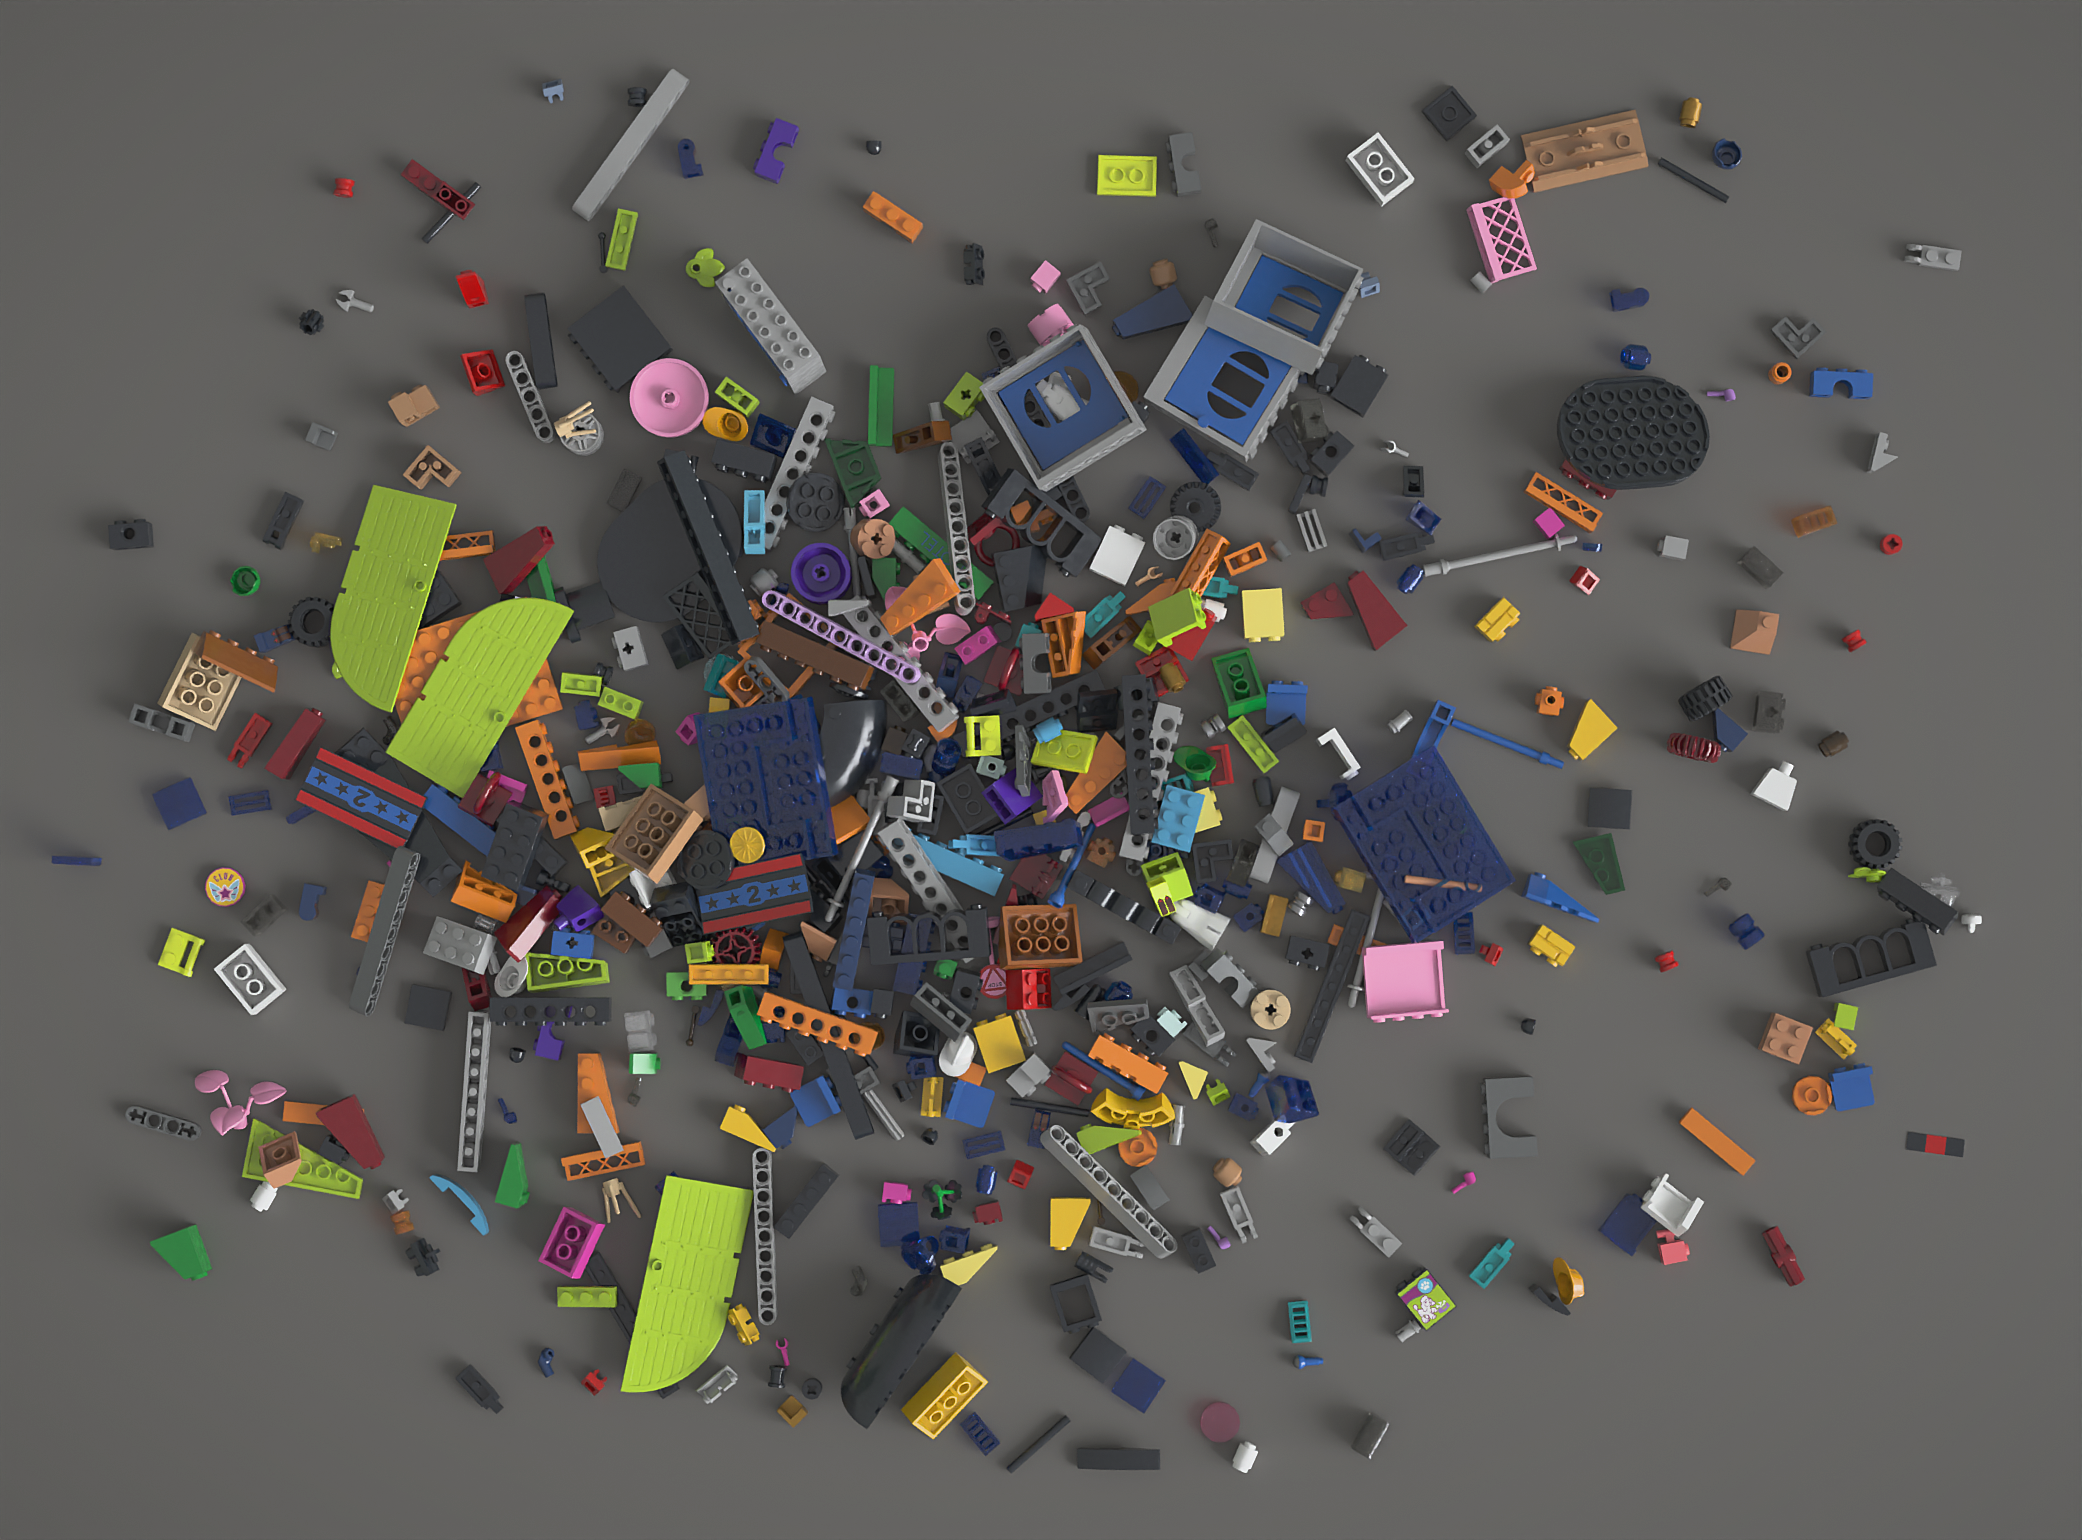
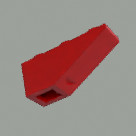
M465 270L456 276L469 308L489 304L484 281L475 271Z

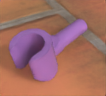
M1732 389L1707 391V396H1724L1725 402L1735 400L1736 398Z
M1211 1226L1207 1228L1221 1249H1227L1231 1246L1227 1236L1220 1239Z

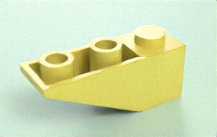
M990 1243L980 1247L981 1251L974 1253L973 1250L962 1253L961 1258L955 1259L950 1257L943 1260L944 1264H941L940 1268L944 1278L957 1285L967 1283L995 1253L998 1248L997 1245L992 1246Z

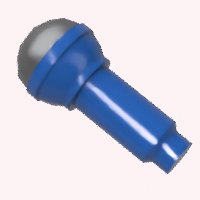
M1262 1070L1258 1073L1257 1081L1248 1094L1251 1098L1256 1096L1263 1084L1265 1085L1270 1081L1269 1072Z
M1297 1355L1293 1358V1365L1297 1369L1323 1364V1358L1319 1357L1305 1358Z

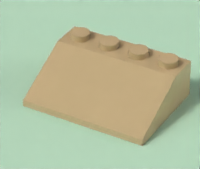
M191 633L160 696L158 704L163 708L216 731L242 677L196 655L193 651L201 636Z

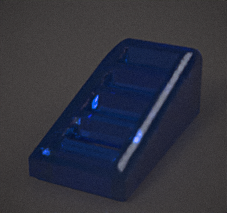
M1473 912L1453 913L1455 954H1474ZM1469 919V923H1458V920ZM1469 927V930L1458 931V928ZM1458 936H1470V939H1459ZM1459 944H1470V946L1459 947Z
M975 1411L960 1424L985 1456L1001 1443ZM976 1419L978 1422L969 1429L967 1426ZM981 1425L983 1429L974 1435L972 1432ZM986 1432L988 1435L979 1441L978 1438ZM991 1438L993 1442L985 1448L983 1444Z

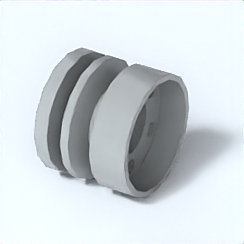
M588 414L574 421V429L571 431H578L577 429L579 428L582 430L595 429L596 433L585 434L581 437L579 435L566 438L565 435L560 437L561 442L571 452L580 456H588L600 449L604 441V431L593 415Z
M1175 515L1167 518L1156 527L1153 533V544L1156 551L1166 559L1177 560L1183 558L1198 543L1199 533L1197 526L1191 519L1185 516ZM1175 533L1181 534V537L1179 539H1174L1173 536L1175 535Z

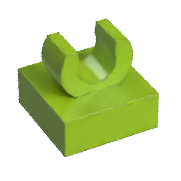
M1218 1079L1215 1080L1217 1083L1216 1087L1211 1088L1209 1084L1206 1085L1208 1090L1206 1093L1213 1106L1231 1097L1224 1082L1221 1083Z

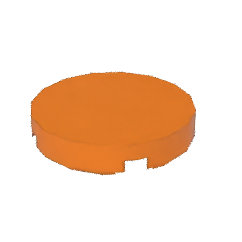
M1803 1077L1795 1083L1792 1089L1793 1104L1800 1112L1806 1115L1821 1114L1832 1102L1831 1088L1820 1077Z
M1145 1128L1132 1129L1141 1130L1142 1134L1118 1144L1120 1157L1131 1166H1145L1154 1159L1157 1153L1156 1139Z

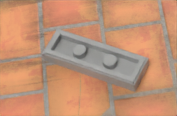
M599 1096L580 1104L605 1158L623 1151L624 1149Z

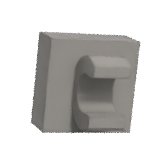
M402 1189L396 1192L393 1190L382 1198L393 1215L400 1211L409 1200L408 1198L404 1200L399 1199L398 1195L403 1192Z

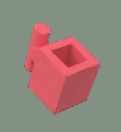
M1668 1229L1656 1231L1657 1239L1665 1237L1666 1241L1657 1244L1661 1263L1667 1265L1687 1261V1255L1690 1254L1688 1244H1684V1241L1681 1239L1675 1240V1234Z

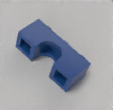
M1816 368V371L1810 373L1809 397H1831L1835 383H1843L1847 386L1849 390L1848 399H1870L1872 397L1873 373H1867V370L1858 369L1855 372H1848V369L1841 368L1836 369L1835 372L1828 371V368Z

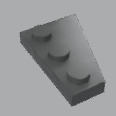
M1016 725L1017 777L1015 778V787L1019 789L1022 797L1030 796L1032 763L1030 761L1033 755V746L1023 725Z
M1147 998L1088 1002L1087 1005L1093 1036L1098 1035L1099 1031L1105 1029L1109 1031L1116 1029L1117 1025L1123 1023L1129 1025L1149 1018Z

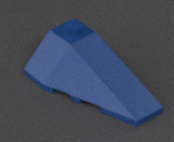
M1535 872L1534 875H1528L1521 897L1599 923L1600 919L1554 883L1545 879L1546 875Z

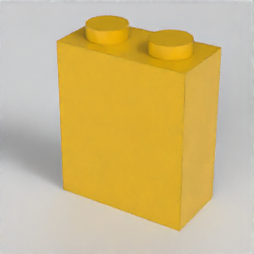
M1006 1013L995 1016L996 1020L989 1023L987 1019L977 1022V1027L973 1028L988 1073L1026 1061L1011 1015L1007 1016Z

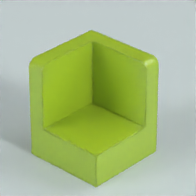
M1835 1003L1833 1009L1836 1011L1834 1026L1854 1030L1858 1007Z

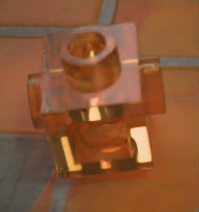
M1102 837V839L1097 838L1096 841L1092 840L1087 849L1090 852L1087 860L1105 868L1108 861L1112 863L1117 853L1114 851L1113 841L1106 837ZM1099 848L1105 849L1104 855L1098 853Z

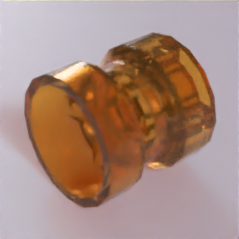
M409 1210L390 1216L391 1222L395 1224L394 1231L396 1235L415 1229L414 1224L410 1222L411 1215Z

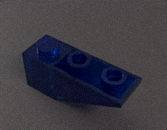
M731 1013L717 1047L715 1061L734 1067L743 1037Z

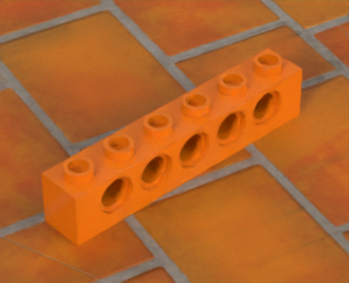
M535 720L515 727L544 812L549 814L548 823L554 839L557 840L578 832L580 823L577 815L573 816L571 809L574 806L571 798L566 796L565 790L567 786L564 778L560 779L558 771H561L559 763L553 759L551 754L554 752L551 741L547 742L545 734H548L545 724L541 723L540 720ZM538 736L541 743L538 747L534 748L531 745V740ZM541 755L547 757V763L544 766L538 764V758ZM550 773L553 775L554 780L551 784L547 785L544 782V777ZM554 792L560 794V800L557 803L551 801V795ZM563 810L566 812L567 818L565 821L560 822L557 819V814Z
M767 991L764 993L757 1015L761 1016L760 1020L768 1023H772V1020L779 1022V1027L788 1030L791 1027L796 1028L801 1035L809 1037L810 1034L817 1036L816 1040L828 1043L830 1040L836 1043V1047L847 1050V1047L855 1049L854 1053L864 1057L866 1054H871L879 1032ZM777 1006H782L785 1009L783 1017L775 1015L774 1011ZM795 1013L803 1015L804 1020L801 1024L794 1022L793 1016ZM819 1019L822 1022L821 1030L813 1029V1020ZM833 1026L840 1027L841 1035L839 1037H834L831 1034ZM851 1033L859 1034V1043L854 1044L850 1041L849 1036Z

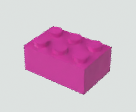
M563 1207L538 1261L570 1278L580 1279L605 1224L572 1207Z

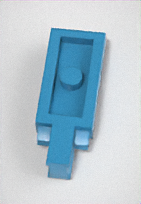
M961 835L959 840L948 841V849H959V854L1001 857L1003 855V836Z

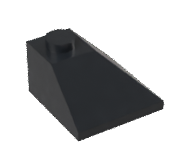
M903 1010L895 1033L893 1054L909 1057L937 1056L940 1029L922 1014Z

